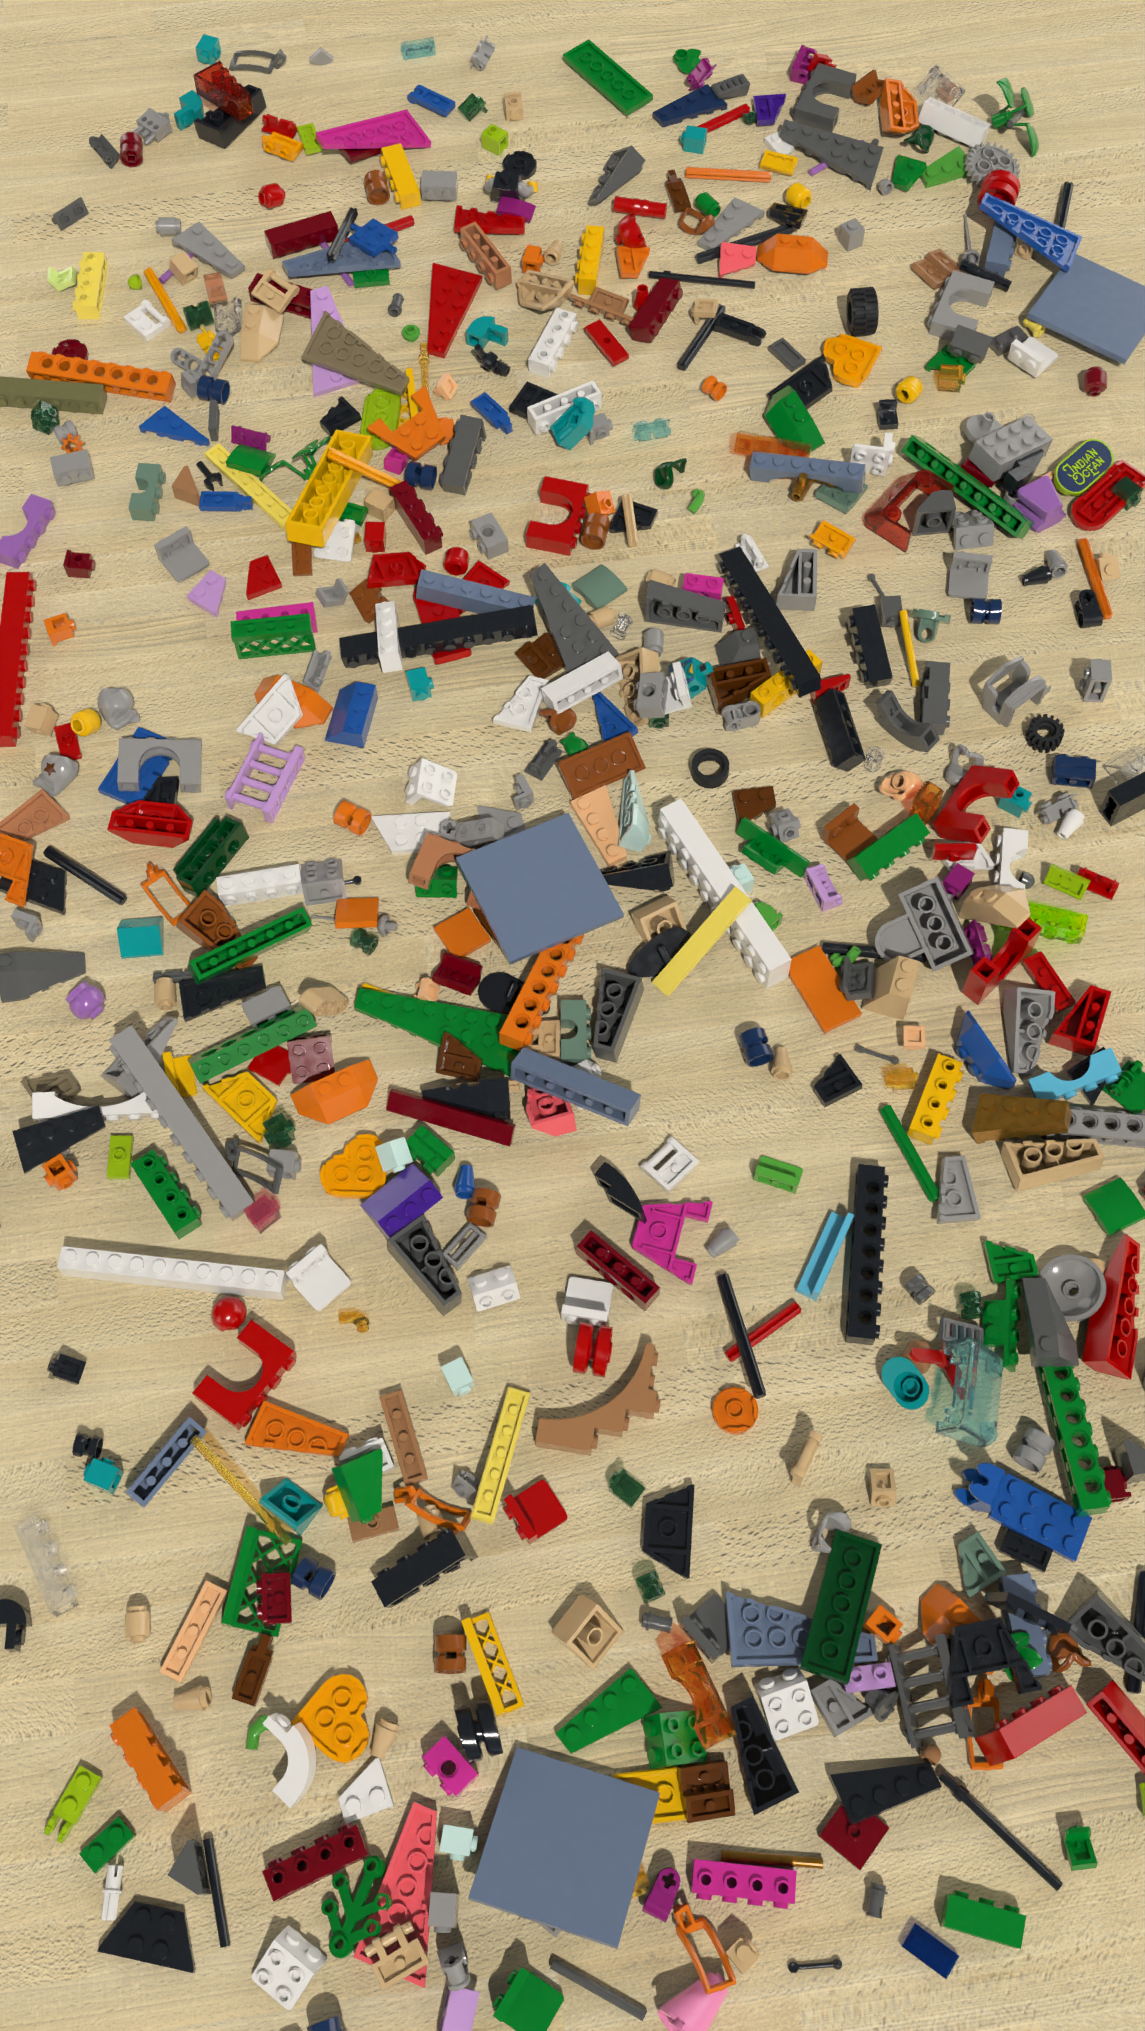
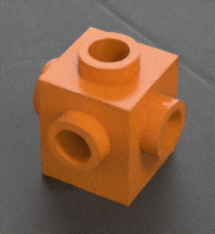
M61 1153L41 1165L47 1173L43 1177L50 1187L55 1185L58 1191L71 1187L74 1181L78 1179L74 1174L77 1171L76 1167L70 1159L66 1161Z

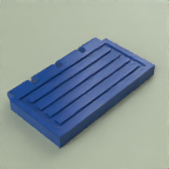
M138 727L132 736L136 739L148 737L167 739L141 727ZM155 756L148 759L141 768L140 792L119 791L117 784V758L98 787V791L127 805L137 800L145 801L144 796L147 791L152 789V785L158 776L163 775L170 764L169 761H172V759L166 756Z

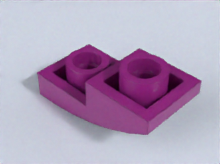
M501 197L495 213L525 217V222L530 224L536 206L523 200Z

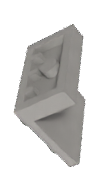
M331 858L322 862L310 861L301 865V881L306 906L336 902L337 899H347L342 859Z

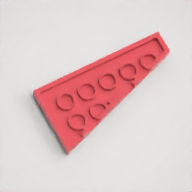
M413 1802L378 1894L385 1893L390 1895L392 1905L386 1911L380 1910L370 1915L368 1920L374 1919L381 1923L382 1929L378 1935L380 1938L393 1931V1927L397 1924L403 1925L411 1921L414 1931L407 1934L406 1938L408 1942L419 1938L428 1957L430 1928L428 1926L430 1893L432 1892L437 1811ZM383 1897L380 1901L381 1907H383L386 1904L385 1897ZM375 1923L370 1926L371 1933L375 1931ZM370 1936L360 1941L353 1957L370 1965L378 1962L380 1958L377 1953L368 1958L364 1951V1947L371 1944L372 1939L376 1937ZM397 1940L385 1949L389 1955L401 1948ZM427 1965L404 1979L425 1988Z

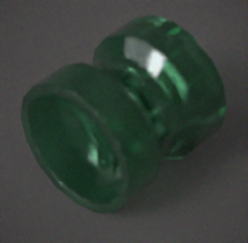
M358 928L350 940V946L362 949V952L366 955H371L379 943V937L367 934V931L363 928Z
M968 1291L958 1295L959 1303L963 1307L961 1310L962 1319L971 1320L984 1316V1309L980 1306L982 1301L981 1292Z
M657 1571L644 1574L635 1579L637 1587L642 1591L641 1598L644 1604L666 1595L664 1588L658 1582L659 1575Z

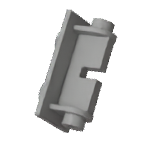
M488 35L484 41L480 40L476 48L478 52L474 51L470 59L472 61L470 69L474 65L478 70H484L492 53L495 51V45L492 42L486 41Z
M314 650L304 676L303 683L317 693L323 684L326 670L332 659L331 652L324 650L322 653H319L317 650Z
M1068 792L1056 798L1057 802L1052 804L1049 801L1039 806L1041 810L1034 814L1040 813L1042 824L1049 825L1061 818L1059 810L1062 816H1065L1066 812L1071 809L1077 810L1079 804L1072 798L1077 793L1069 795Z
M463 1470L459 1475H456L451 1488L455 1490L458 1496L465 1498L474 1506L478 1492L477 1487L481 1481L469 1471L466 1473Z

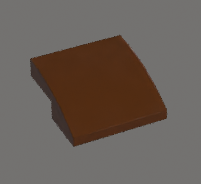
M547 632L534 643L529 641L515 653L531 673L538 678L545 679L565 666L554 640Z
M725 1759L677 1767L680 1794L687 1823L736 1815L734 1793L729 1784L728 1762Z

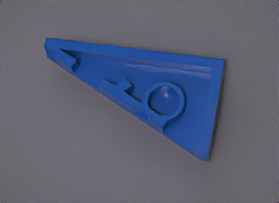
M163 406L139 425L140 432L142 433L150 431L156 433L159 437H168L169 439L184 442L186 439L194 441V444L199 446L210 445L208 438L166 406Z
M601 692L593 695L604 742L629 731L632 737L639 733L638 728Z

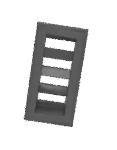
M740 74L712 84L711 89L718 99L746 96L750 82L744 74Z
M942 1317L940 1318L939 1340L969 1352L983 1349L984 1329L973 1324Z

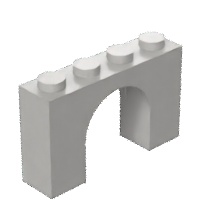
M953 270L951 277L947 276L945 290L942 289L940 292V302L935 304L933 310L935 314L929 318V334L949 340L958 324L976 331L979 320L957 314L950 308V305L957 302H968L986 308L995 282Z
M134 737L119 738L117 775L119 791L140 792V771L143 764L152 757L166 756L176 761L180 767V792L201 793V740L193 738L186 740H177L175 738L155 739L152 737L145 739H136Z

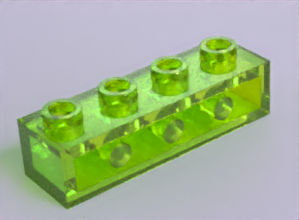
M1029 902L1031 912L1029 918L1042 928L1039 936H1044L1050 940H1062L1068 944L1081 943L1086 932L1087 914ZM997 925L998 927H1002L1005 930L1012 929V927Z

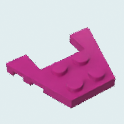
M713 1202L643 1205L642 1208L647 1221L645 1224L641 1221L638 1222L632 1249L688 1285H692L697 1264L675 1258L685 1218L708 1223Z

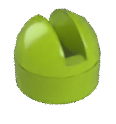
M139 274L132 275L128 279V285L133 290L142 289V281Z

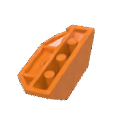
M889 78L884 80L880 102L882 132L903 134L916 130L919 127L917 101L909 90L904 87V83L901 80Z
M776 234L758 245L756 261L772 271L810 274L827 268L828 251L813 237Z
M275 675L263 678L254 693L257 704L260 703L282 676ZM291 681L303 716L293 728L310 727L316 724L323 725L333 707L313 689Z
M369 1059L317 1080L290 1096L299 1115L329 1125L368 1107L378 1077Z
M938 1583L920 1600L922 1635L932 1645L936 1642L935 1635L951 1634L952 1627L981 1621L959 1597ZM989 1672V1673H984V1674L992 1675L994 1672Z

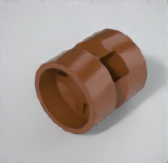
M380 170L368 172L364 177L368 200L373 205H383L390 198L386 175Z
M591 513L586 517L581 543L588 549L600 550L605 546L610 520L603 514Z
M475 1188L471 1197L473 1205L468 1208L466 1220L477 1226L493 1227L497 1216L494 1210L499 1208L501 1195L488 1188Z
M458 1634L435 1636V1651L438 1652L434 1663L435 1673L459 1674L466 1672V1657L463 1656V1652L466 1651L467 1636ZM446 1654H455V1659H446Z

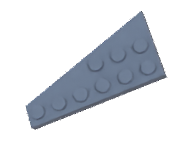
M349 241L343 244L334 262L327 260L326 254L330 247L282 261L283 269L288 277L401 267V262L396 254L393 255L389 251H383L377 256L372 257L351 245Z
M725 1592L731 1667L801 1665L812 1618L774 1605L768 1606L758 1603L754 1599L738 1597L734 1593ZM861 1632L853 1664L876 1663L878 1658L875 1636Z

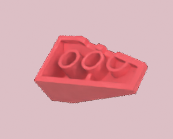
M528 1086L526 1113L532 1129L555 1137L577 1131L574 1112L569 1102Z

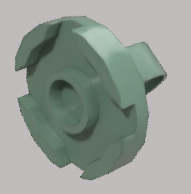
M913 608L911 615L913 618L920 619L918 638L925 643L935 640L939 623L949 624L951 616L948 614L942 616L939 615L940 612L925 609L917 610ZM926 628L932 630V637L929 639L922 637V631Z

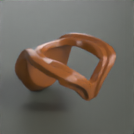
M689 207L685 209L679 220L680 228L691 235H701L715 224L713 215L703 216L700 212ZM687 213L701 221L697 229L689 227L684 222Z
M571 708L558 715L555 709H540L538 711L542 717L550 720L551 728L559 736L571 730L576 724L577 715Z
M1058 1633V1636L1050 1635L1048 1649L1054 1672L1066 1671L1074 1661L1083 1667L1092 1665L1091 1661L1080 1653L1078 1643L1068 1633ZM1066 1658V1660L1060 1665L1059 1661Z

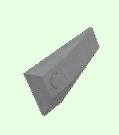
M1023 987L1004 989L1003 1013L1011 1073L1033 1074L1041 1052L1042 1040L1046 1038L1048 1032L1046 1029L1049 1020L1054 1015L1055 991Z
M166 1016L147 1032V1039L143 1041L157 1062H159L178 1022L174 1017ZM118 1057L102 1073L101 1077L125 1096L134 1098L140 1095L133 1084L136 1080L132 1074L128 1076L121 1067L124 1062Z

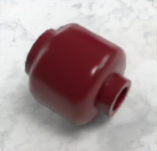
M1091 367L1083 374V390L1085 393L1095 397L1107 389V372L1101 367Z

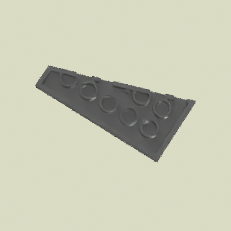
M784 120L780 138L795 147L800 146L807 150V154L811 156L813 154L820 158L821 162L841 174L846 173L850 175L853 181L857 183L860 181L866 185L865 188L871 190L884 147Z
M545 563L530 573V581L542 606V612L549 624V630L565 665L566 673H570L608 651L614 658L618 656V651Z

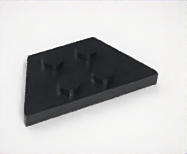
M822 354L767 394V398L771 401L775 393L790 385L796 391L806 409L827 396L833 391L825 355Z
M32 859L26 901L65 915V898L67 896L65 889L67 884L66 872ZM1 877L0 892L7 894L13 881Z
M689 1485L660 1499L647 1502L645 1509L643 1553L685 1579L690 1578L695 1485Z
M136 1901L101 1943L97 1951L190 1973H195L196 1970L193 1963L192 1944L188 1934L186 1912Z

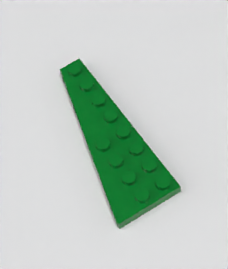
M363 988L358 990L354 1006L355 1011L373 1019L382 1020L391 1024L396 1029L400 1028L407 1031L414 1037L423 1038L428 1043L441 1048L444 1032H449L483 1060L482 1065L489 1067L494 1072L498 1071L510 1078L511 1063L520 1051L499 1044V1033L508 1015ZM519 1025L518 1027L524 1028L525 1025Z

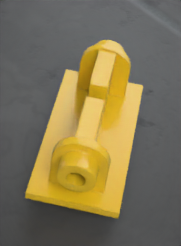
M201 326L204 332L197 335V343L207 354L215 335L211 330L207 331ZM219 352L213 354V361L219 359Z

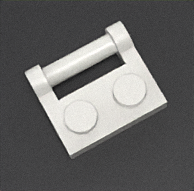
M147 299L143 300L139 307L123 317L125 323L146 342L171 325V320L157 311ZM149 312L159 323L155 324L145 313Z
M670 1137L666 1140V1144L648 1162L644 1161L640 1165V1169L669 1193L699 1164V1161L676 1139ZM672 1150L677 1152L658 1171L654 1169Z

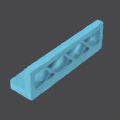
M831 1212L797 1287V1293L817 1301L852 1223L854 1214L848 1212L845 1218Z

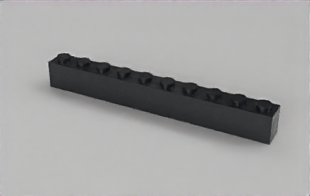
M739 546L719 554L720 563H718V569L720 573L725 575L727 585L729 587L732 586L735 598L740 599L741 607L744 612L747 611L750 623L752 625L755 624L758 636L760 638L763 637L767 651L772 652L775 664L780 665L781 673L784 678L787 677L790 689L795 691L799 698L820 690V674L742 548Z
M533 605L398 628L402 659L538 636ZM377 632L339 638L341 658L345 668H356L362 665L380 663Z

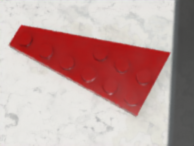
M433 263L427 346L429 355L445 359L483 281L482 275Z

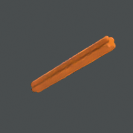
M686 167L685 172L686 178L766 183L771 181L770 171Z
M1087 538L1079 539L1077 546L1092 591L1095 592L1099 608L1102 611L1103 620L1111 619L1113 612Z

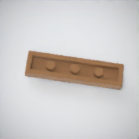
M402 1390L380 1396L405 1486L428 1480Z

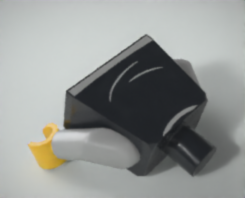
M503 170L501 172L497 171L495 176L487 174L484 188L488 192L492 191L491 202L499 203L501 197H510L524 201L525 197H528L533 192H538V182L528 181L527 186L522 181L520 175Z

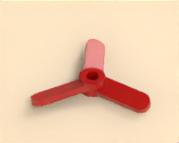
M944 1342L941 1350L913 1348L909 1352L911 1359L915 1362L936 1364L939 1368H942L960 1400H968L970 1398L971 1391L956 1364V1356L953 1352L955 1346Z

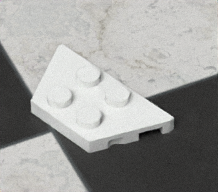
M284 674L236 729L237 732L257 738L260 733L263 734L266 742L276 745L280 743L303 716L288 674Z
M450 812L372 816V822L380 832L382 839L387 843L392 855L419 853L427 832L439 835L441 824L446 820H450L451 817Z

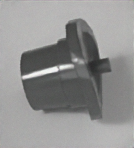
M884 1689L869 1690L865 1697V1702L874 1709L875 1719L879 1722H884L894 1712V1707L900 1695L897 1691L890 1693Z

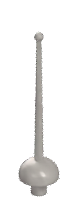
M964 214L968 250L963 254L962 261L966 259L974 264H978L980 255L971 248L967 214Z
M314 914L311 916L312 919L318 918L335 921V918L315 916ZM384 915L380 917L377 930L382 936H387L389 931H397L398 924L391 922L390 916Z

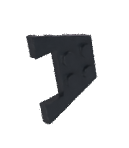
M1000 1618L951 1628L950 1709L974 1704L967 1677L1011 1668L1018 1695L1042 1690L1040 1682L1035 1680L1030 1671L1029 1664L1016 1649V1643Z

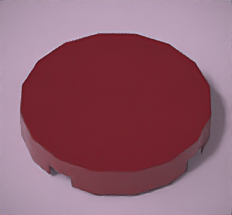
M76 339L61 341L58 343L59 346L54 347L52 350V355L61 354L65 357H80L84 360L89 358L86 345Z

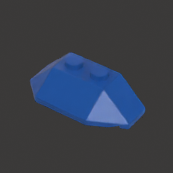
M965 1012L956 1043L957 1055L960 1059H964L970 1074L976 1077L980 1083L1007 1090L1012 1089L1017 1079L1011 1073L1009 1067L971 1012Z

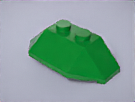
M790 385L772 396L765 413V418L783 446L811 453L825 444L813 418Z

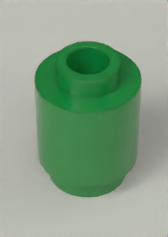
M700 193L696 197L695 206L705 216L711 214L715 218L720 213L721 207L719 203L709 193Z

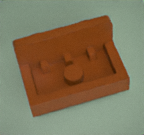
M876 70L870 71L851 86L854 103L871 105L877 98L882 96L884 80L878 79Z
M365 579L349 594L364 621L370 624L376 619L375 604L389 601L382 595L381 587L367 589L368 579Z

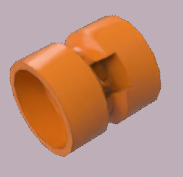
M344 800L338 806L333 822L361 836L369 827L372 814L361 807L357 809L355 804Z

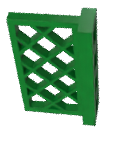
M310 613L230 621L231 638L235 644L238 659L307 653L316 650ZM293 637L298 639L296 642L291 641ZM274 639L279 642L274 644L271 641ZM252 642H257V643H259V644H258L257 646H255V645H252L251 643H252ZM305 642V643H308V644H310V645H305V646H303V645H301V644H303V643ZM266 646V647H269L270 649L264 650V649H262V648ZM245 648L251 650V651L242 652Z
M250 1526L246 1527L221 1622L222 1626L278 1637L281 1624H276L275 1631L265 1629L260 1619L257 1620V1615L251 1606L261 1599V1595L249 1602L244 1593L248 1586L253 1583L256 1584V1579H261V1575L255 1578L251 1571L252 1564L259 1559H262L268 1570L264 1572L266 1574H273L272 1571L285 1564L290 1572L291 1580L295 1572L302 1540L257 1530ZM259 1536L269 1538L274 1547L262 1554L257 1546ZM274 1540H279L282 1542L276 1544ZM286 1542L296 1544L295 1553L285 1559L279 1547ZM276 1549L282 1562L270 1569L264 1556ZM255 1551H257L259 1556L254 1559ZM293 1559L290 1568L287 1562ZM250 1574L253 1580L247 1583ZM243 1598H244V1600H245V1602H246V1605H244L243 1607H241V1604H242V1601H243ZM249 1607L255 1620L248 1624L238 1623L239 1612ZM257 1622L260 1627L251 1626V1625H253L254 1623Z

